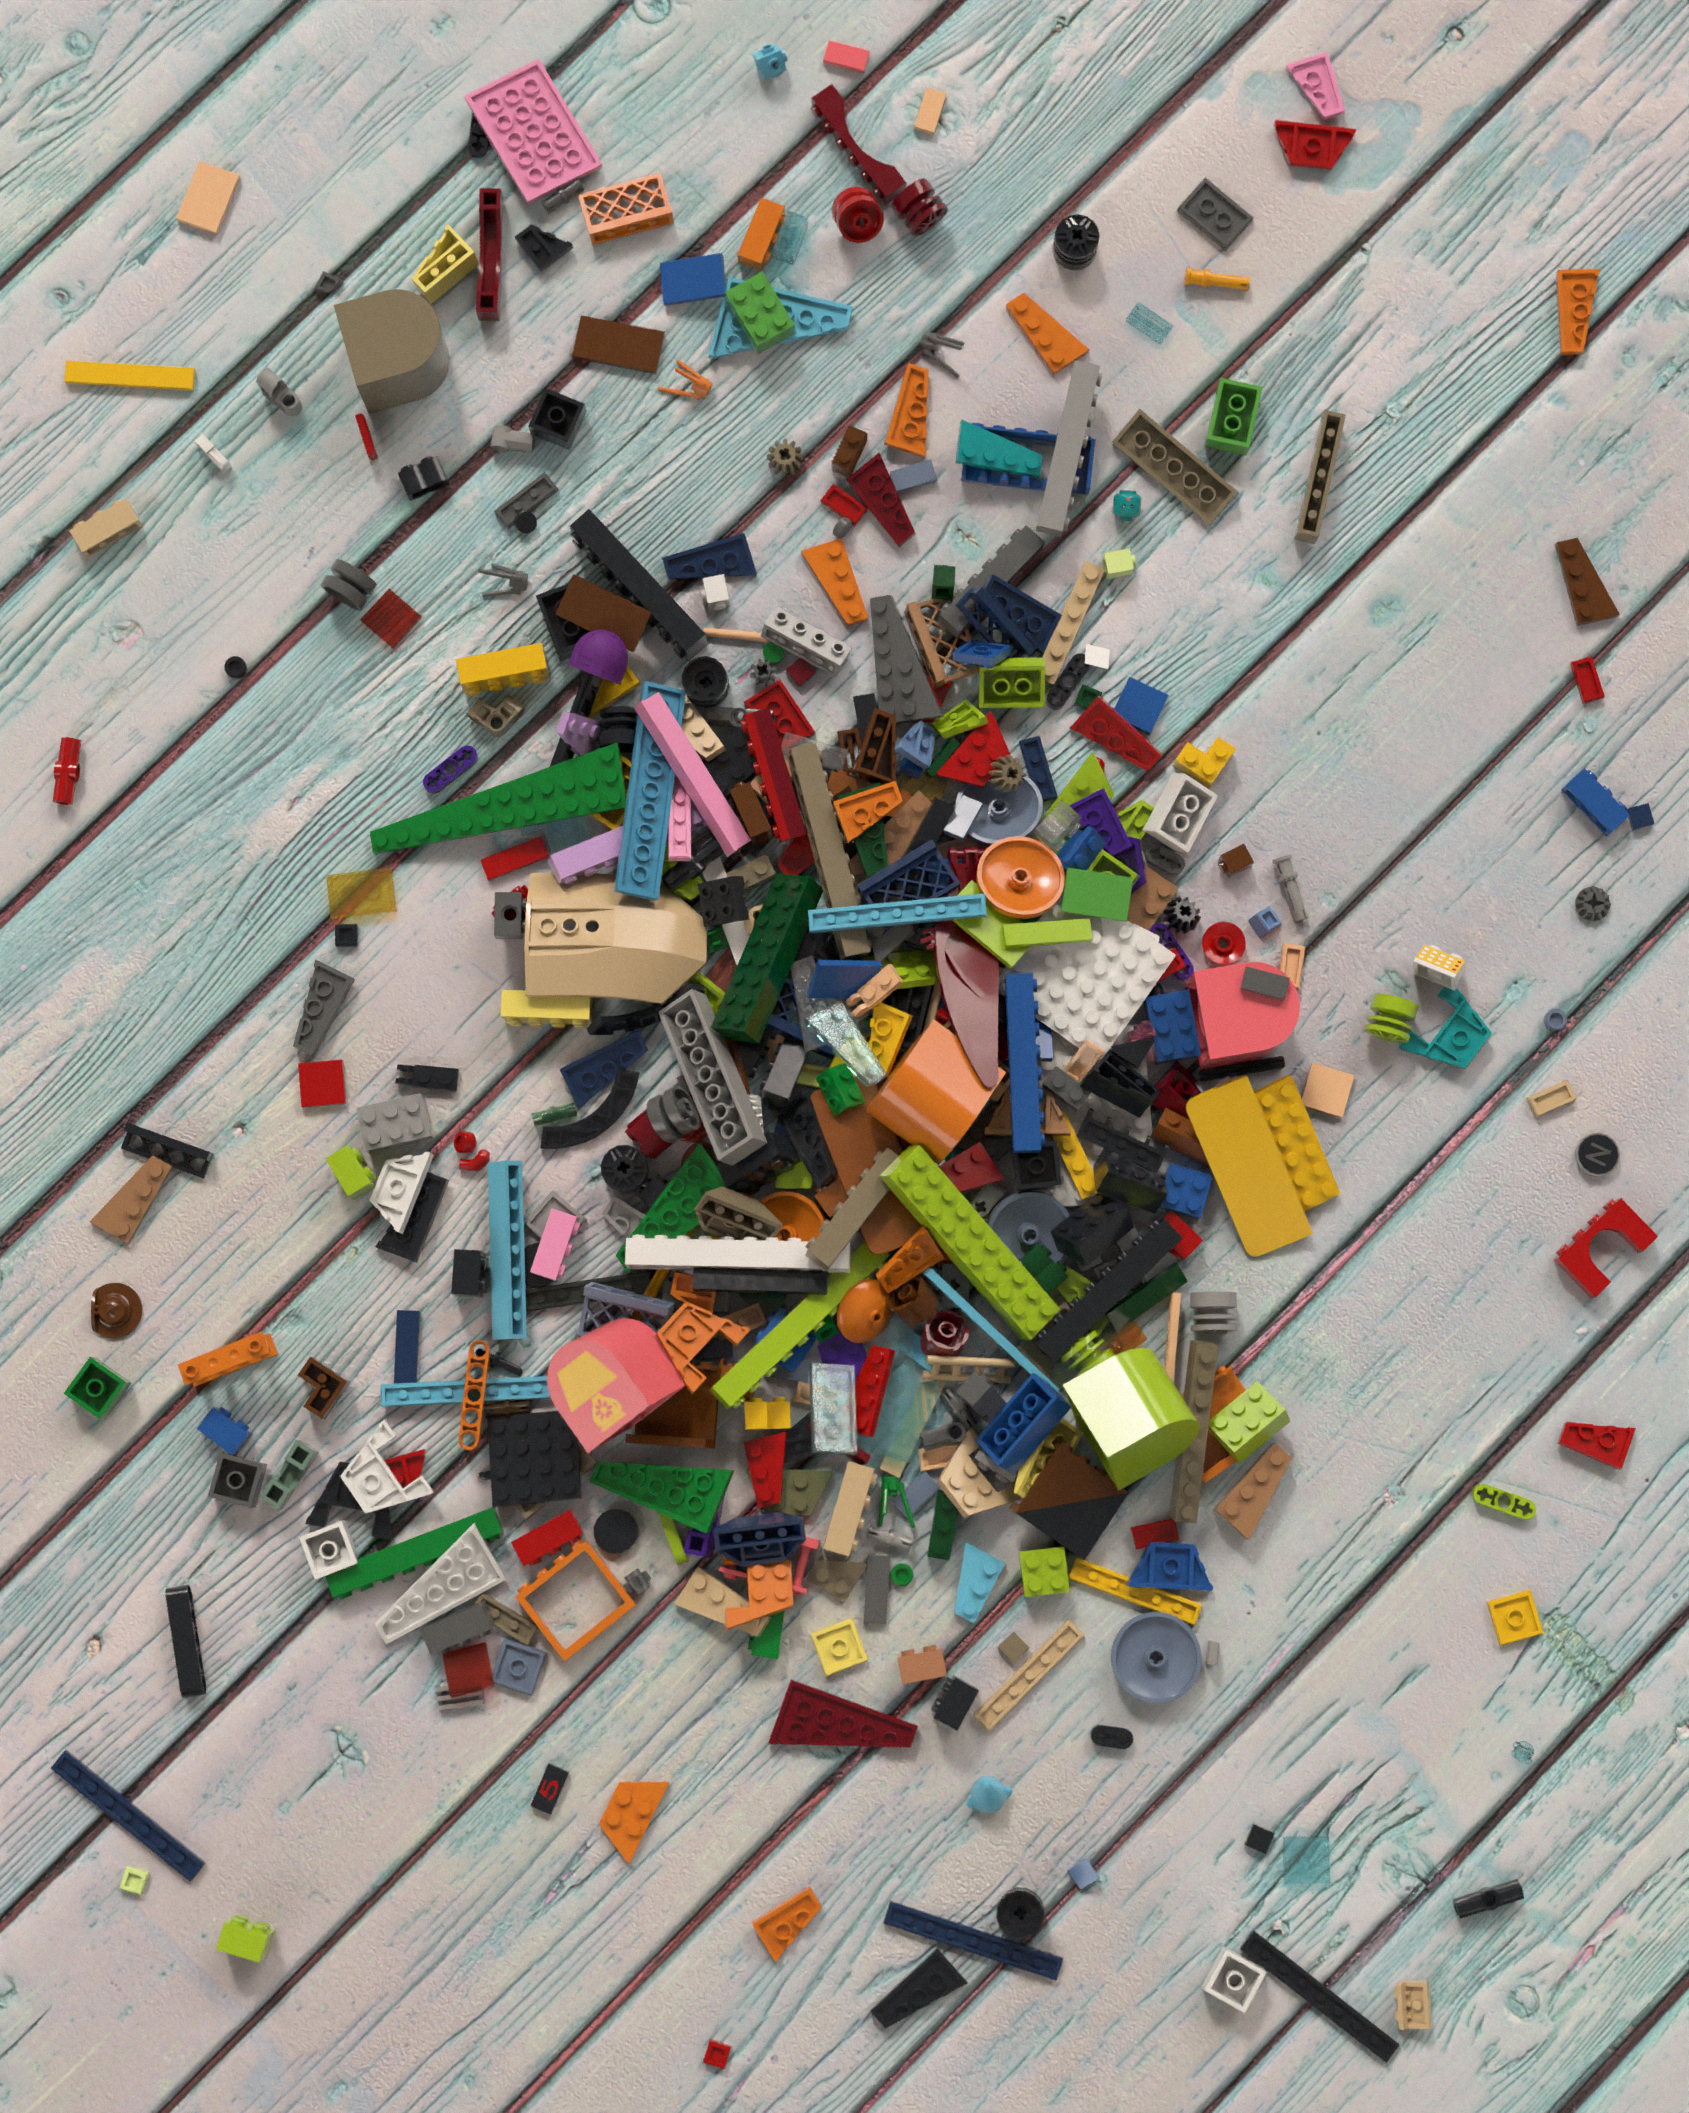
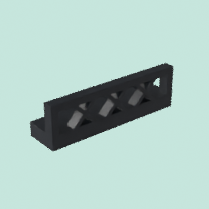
M126 1123L124 1131L127 1133L121 1149L149 1159L152 1155L148 1147L155 1143L161 1144L164 1153L156 1157L174 1166L173 1168L203 1179L205 1178L214 1155L213 1153L131 1123ZM132 1134L141 1138L143 1146L136 1149L128 1147ZM165 1146L172 1149L167 1151ZM178 1150L181 1151L185 1160L175 1164L172 1163L169 1154ZM186 1154L192 1155V1157L187 1158ZM196 1158L205 1160L201 1172L193 1170L189 1161ZM186 1163L187 1166H188V1168H186V1167H184V1166H181V1165H183V1164Z

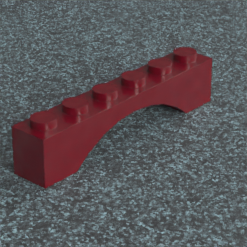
M829 85L811 98L810 108L816 118H821L826 132L829 135L833 134L838 148L841 151L845 150L850 164L854 168L857 166L863 181L872 186L875 197L879 201L882 200L885 205L894 200L907 187V182L895 166L884 164L872 158L855 143L845 122L844 99L834 85Z
M479 188L480 255L476 291V314L478 321H500L503 195L501 188Z

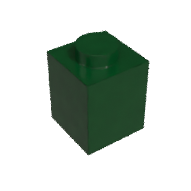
M934 565L931 599L953 600L956 566Z

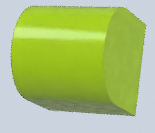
M1135 1348L1122 1352L1063 1385L1069 1404L1072 1407L1071 1410L1075 1421L1118 1491L1175 1459L1193 1443L1200 1431L1198 1421L1151 1349Z

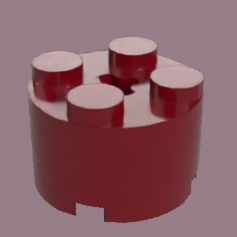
M646 1109L631 1121L625 1130V1133L632 1141L635 1140L641 1145L639 1150L646 1158L656 1159L675 1143H667L656 1133L648 1118Z
M940 1310L933 1319L927 1320L920 1335L922 1353L925 1355L958 1357L969 1337V1328L964 1323V1318L954 1311Z

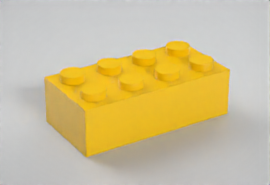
M542 643L456 659L460 685L464 693L469 694V696L480 695L482 691L486 690L498 692L507 686L519 688L528 682L540 684L544 683L546 679H550L546 653Z

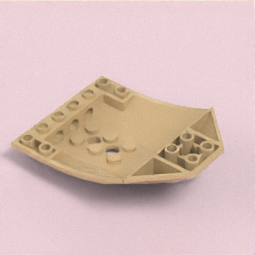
M531 873L526 902L524 943L526 997H600L645 1001L662 1005L707 964V927H704L703 917L677 893L671 892L663 884H660L659 899L653 901L614 892L616 874L595 873L590 876L584 874L577 877V881L566 885L565 882L558 884L554 873ZM568 922L576 924V927L571 931L564 929L565 924ZM596 922L599 928L595 932H589L586 930L587 924Z

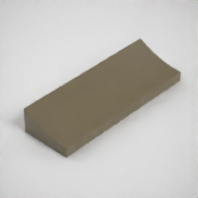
M1141 409L1135 413L1112 441L1114 445L1209 525L1214 522L1228 504L1239 494L1236 489Z

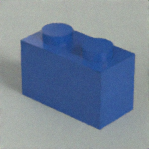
M221 1406L219 1409L213 1407L197 1429L228 1453L236 1456L252 1435L248 1431L250 1427L241 1420L236 1422L230 1418L232 1413Z

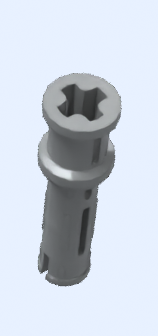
M1286 855L1274 859L1272 862L1276 864L1279 874L1278 881L1283 883L1294 921L1297 922L1307 919L1308 916L1297 886V872H1294L1290 861L1292 857L1291 855Z

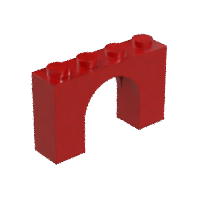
M1622 1198L1615 1201L1613 1199L1609 1200L1603 1206L1605 1210L1600 1215L1595 1214L1587 1222L1589 1226L1584 1231L1582 1229L1578 1230L1571 1237L1573 1241L1568 1246L1564 1244L1556 1251L1558 1256L1554 1261L1590 1298L1597 1297L1611 1283L1595 1266L1590 1257V1243L1598 1232L1602 1230L1616 1232L1637 1253L1643 1252L1659 1237Z

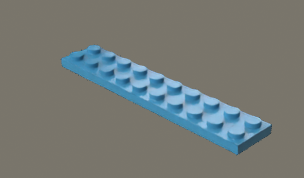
M644 681L642 683L640 702L659 692L681 727L686 691ZM639 715L637 718L614 892L656 901L659 899L675 773Z

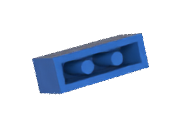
M1585 768L1561 789L1606 837L1630 816L1627 812V807L1622 802H1617L1612 797L1613 794L1610 789L1602 786L1597 781L1596 775Z

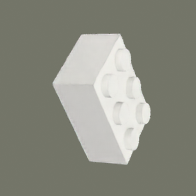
M1172 773L1143 831L1175 852L1188 853L1218 795L1186 774Z

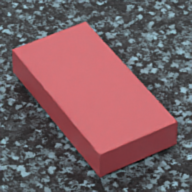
M829 40L823 63L864 73L870 51Z

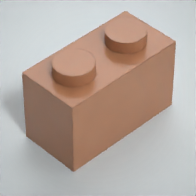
M929 1645L923 1647L924 1651L915 1653L914 1649L901 1651V1656H897L902 1684L947 1676L942 1648H937L936 1645Z

